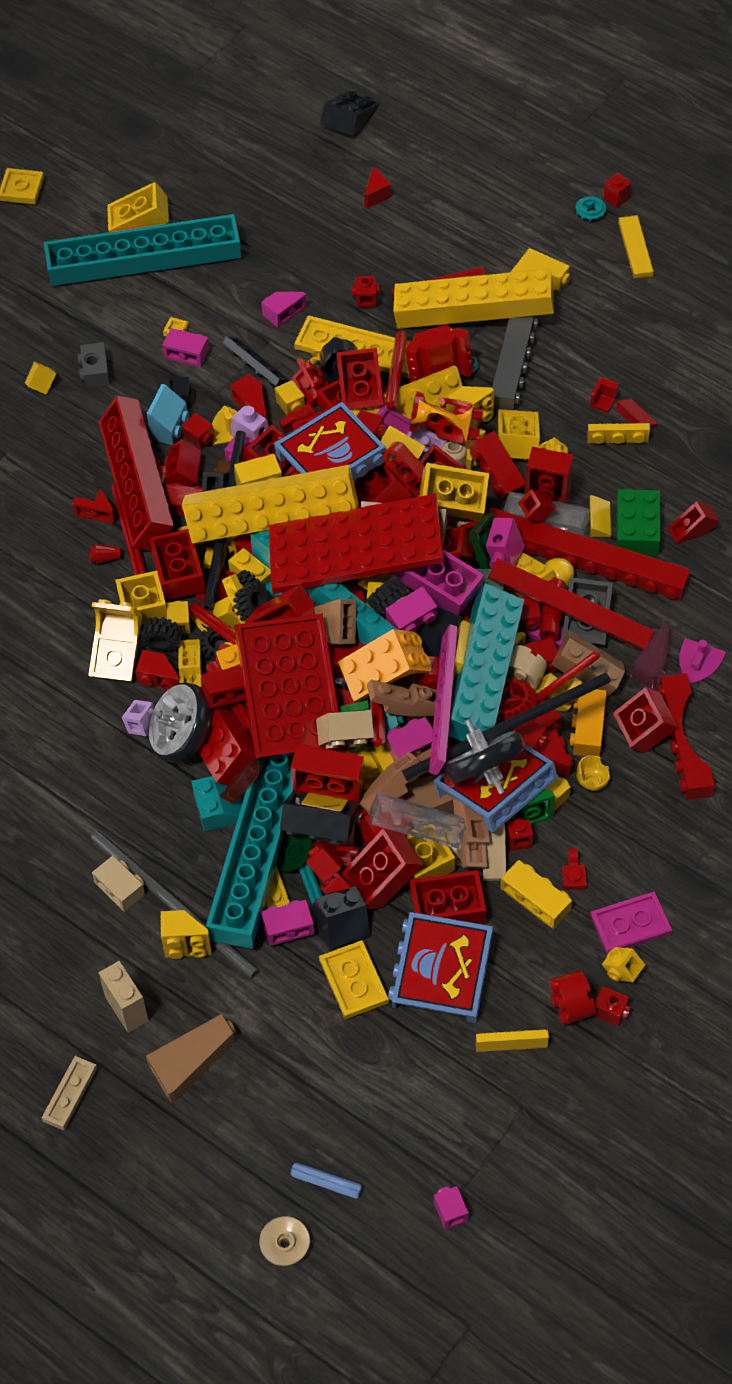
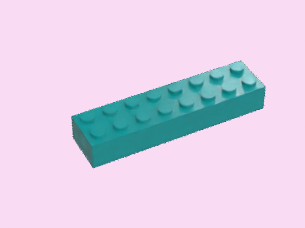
M486 583L474 599L469 619L470 627L464 664L456 676L452 687L448 736L460 741L466 740V735L470 733L465 723L468 719L471 720L475 730L481 729V732L495 726L524 599Z

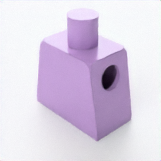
M244 406L231 419L230 435L234 437L236 431L241 430L246 433V437L255 440L269 428L268 422L263 416L256 413L252 406Z

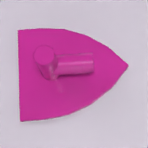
M685 638L679 654L682 674L687 673L689 684L700 682L711 676L719 668L726 652L707 646V641L700 640L698 643Z

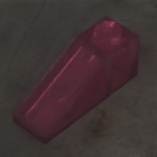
M668 621L664 622L632 665L631 678L651 689L657 683H660L661 676H666L667 674L665 666L670 626Z

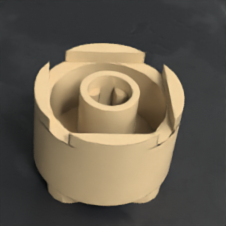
M514 645L507 677L512 680L516 676L518 681L524 679L526 683H530L535 691L545 674L547 663L539 654L537 656L531 654L532 649L521 645Z

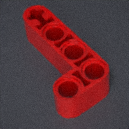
M395 441L383 454V460L415 497H419L424 466L405 444Z

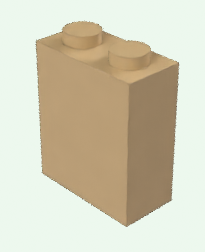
M120 961L98 972L105 998L126 1031L129 1033L148 1022L143 996Z

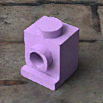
M133 701L122 716L128 733L141 736L148 735L147 730L152 715L148 711L150 708L154 709L152 702Z

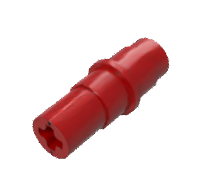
M558 578L549 580V582L565 589L566 583ZM541 603L539 637L542 640L553 638V641L558 639L563 613Z

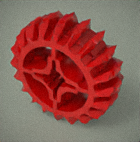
M506 676L495 725L537 706L536 692L532 689L530 683H526L524 679L518 681L516 676L512 680Z

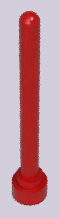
M592 652L537 693V702L543 701L600 658L599 652Z

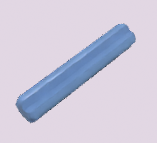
M294 1163L291 1169L292 1177L353 1198H358L362 1190V1186L358 1183L300 1163Z

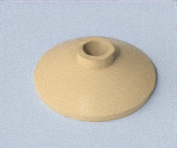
M278 1217L265 1225L261 1232L259 1243L261 1252L268 1261L279 1266H290L299 1262L306 1255L310 1239L306 1227L299 1220L292 1217ZM283 1241L290 1243L286 1248L281 1247L280 1244Z

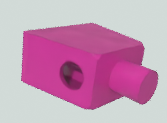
M494 518L486 543V549L491 558L489 565L493 568L497 558L515 565L525 547L514 518Z

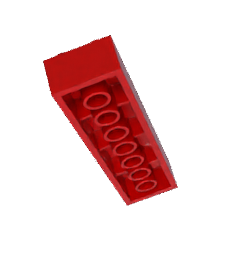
M116 396L99 420V426L132 548L151 551L149 538L168 534L173 527V520L171 519L139 401Z

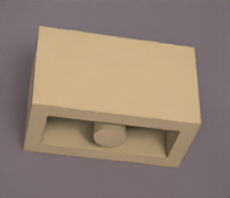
M111 856L92 872L95 884L124 912L145 895L143 880L137 874L133 875L123 860L118 861L114 856Z

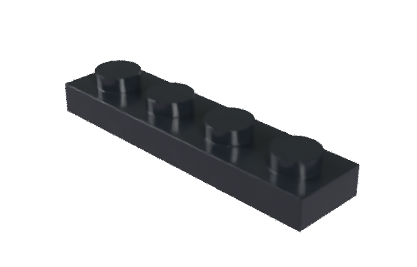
M225 337L222 343L229 347L228 351L240 356L244 364L252 366L256 374L267 378L271 386L278 387L291 381L238 337Z

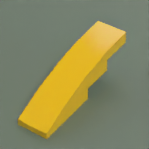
M200 639L180 640L178 661L179 683L189 682L201 687Z

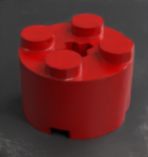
M574 971L548 980L551 992L554 993L550 995L551 1003L554 1008H559L560 1012H558L562 1025L570 1024L596 1014L594 999H590L588 992L591 989L582 971Z

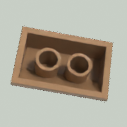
M568 630L551 665L565 673L592 652H599L600 658L575 677L584 683L606 672L611 682L598 689L607 690V698L617 689L624 675V663Z

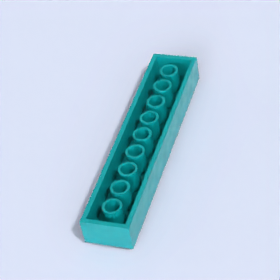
M234 214L44 242L51 286L241 258L240 240Z
M295 753L258 758L254 763L206 924L210 941L250 949L254 947L262 918L261 911H264L286 834V831L280 830L283 803L293 791L291 764Z

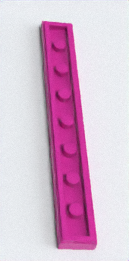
M451 624L441 638L429 767L430 773L438 775L445 764L458 628Z

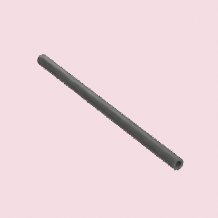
M100 831L92 834L91 840L110 856H114L118 861L123 860L129 867V871L133 875L137 874L143 880L144 886L173 911L185 910L206 928V924ZM210 941L217 950L249 978L253 979L258 974L259 970L231 945Z

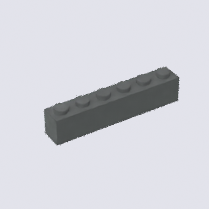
M535 316L509 318L492 386L494 389L493 409L514 410L515 404L519 405L521 393L518 390L523 389L524 377H522V374H526L528 362L525 361L530 359L531 347L529 345L534 343L535 333L533 329L537 330L538 318H535Z

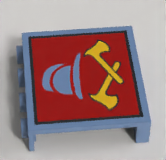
M343 402L274 443L277 458L280 461L287 459L300 474L350 465L353 481L364 476L373 468L384 463L383 454L386 451V447Z
M525 745V749L521 753L498 765L503 779L500 780L504 790L502 794H499L495 784L490 785L484 773L460 781L458 786H454V788H449L445 784L444 773L439 775L433 782L438 797L441 798L445 793L450 794L483 816L486 828L494 833L558 777L553 761Z
M410 912L409 918L404 919L402 933H405L404 941H400L398 946V955H401L400 963H395L393 977H396L395 986H391L389 991V1000H392V1007L396 1008L397 1004L457 1014L467 1016L468 1022L476 1023L493 936V927Z

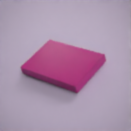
M655 891L590 912L591 920L607 955L614 947L630 948L672 934V928Z

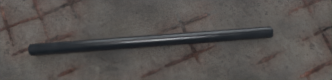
M241 430L236 431L226 488L236 486L234 464L241 463L246 433ZM227 537L215 540L203 607L208 611H212L214 608Z
M605 672L483 731L482 734L486 742L610 683V678ZM468 739L447 748L446 762L472 750ZM430 757L402 770L406 781L428 771Z

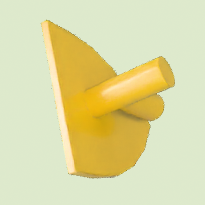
M224 405L216 414L212 422L215 438L212 441L213 445L228 443L233 439V436L230 435L231 419L237 413L236 410Z

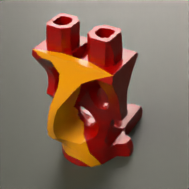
M416 391L409 431L415 432L418 430V427H428L436 431V436L450 441L466 444L467 440H478L480 428L469 426L471 419L482 421L483 409L474 407L472 402L439 397L440 407L435 406L425 400L423 393ZM451 404L455 406V410L449 411L445 406ZM434 414H439L441 420L439 422H432L431 417ZM450 426L452 427V432L446 433L444 428Z

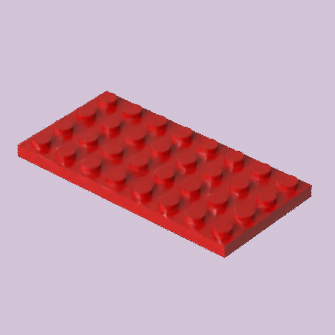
M436 493L269 525L270 572L273 594L286 592L299 584L304 589L444 563Z

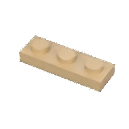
M74 1056L42 1116L43 1122L65 1130L97 1070L96 1064Z

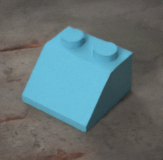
M161 384L147 412L150 439L174 445L176 438L181 436V425L189 419L186 402L165 384Z

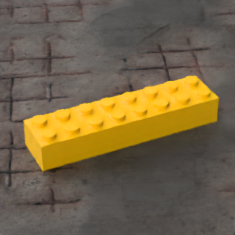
M551 269L395 284L394 316L397 329L554 314V287Z
M350 465L184 496L182 502L192 544L269 530V525L327 515L340 511H350V509L358 508L359 505Z

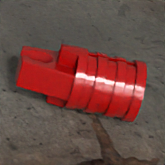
M308 403L290 412L279 421L281 430L284 433L291 431L292 425L313 416L315 411Z

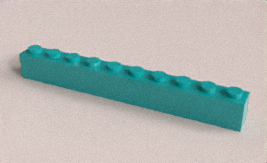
M269 530L255 532L251 534L252 554L270 568ZM339 582L304 588L315 606L337 599H356L355 638L364 646L392 629H396Z

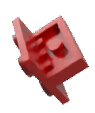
M299 357L296 361L301 369L291 379L304 395L305 403H309L313 408L317 404V390L331 383L324 378L320 366L317 368L311 361H305Z

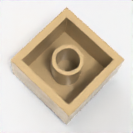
M371 710L327 713L316 719L319 746L326 745V749H336L345 744L348 745V748L361 747V745L367 744V740L374 738Z

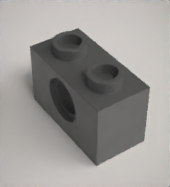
M104 342L80 345L81 353L77 354L79 366H83V368L79 369L80 380L85 381L86 388L110 385Z

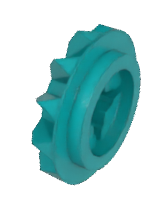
M589 196L580 199L576 204L575 210L577 211V216H581L582 220L587 218L589 222L592 219L598 221L599 217H604L606 205L601 199Z

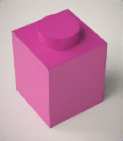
M457 1186L453 1188L444 1187L438 1190L437 1194H434V1205L444 1230L468 1222V1211Z

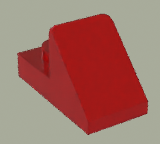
M101 489L95 501L86 498H74L72 504L75 516L111 524L115 523L113 508Z

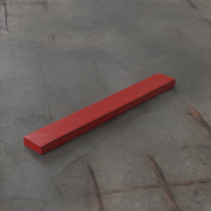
M499 558L496 559L488 576V579L643 651L646 650L654 630Z

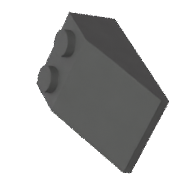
M570 577L568 591L610 609L613 583ZM564 616L562 640L567 631L570 630L591 644L605 646L606 633L570 616Z

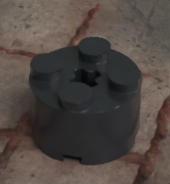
M334 337L323 346L320 352V366L326 381L333 383L339 380L336 352L358 350L354 343L346 339Z

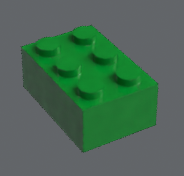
M618 489L616 502V546L646 556H658L660 545V491Z

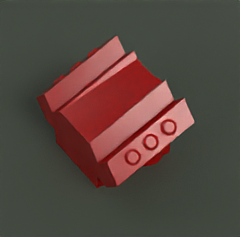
M448 324L415 333L413 341H410L405 349L410 383L451 366H457L459 375L461 374L466 377H470L474 370L469 331L460 328L451 330Z

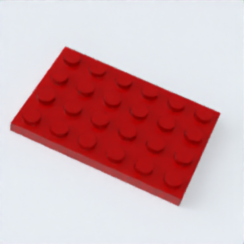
M323 614L236 624L234 628L255 758L295 753L297 745H310L318 749L326 748V745L319 746L316 719L327 713L339 712Z

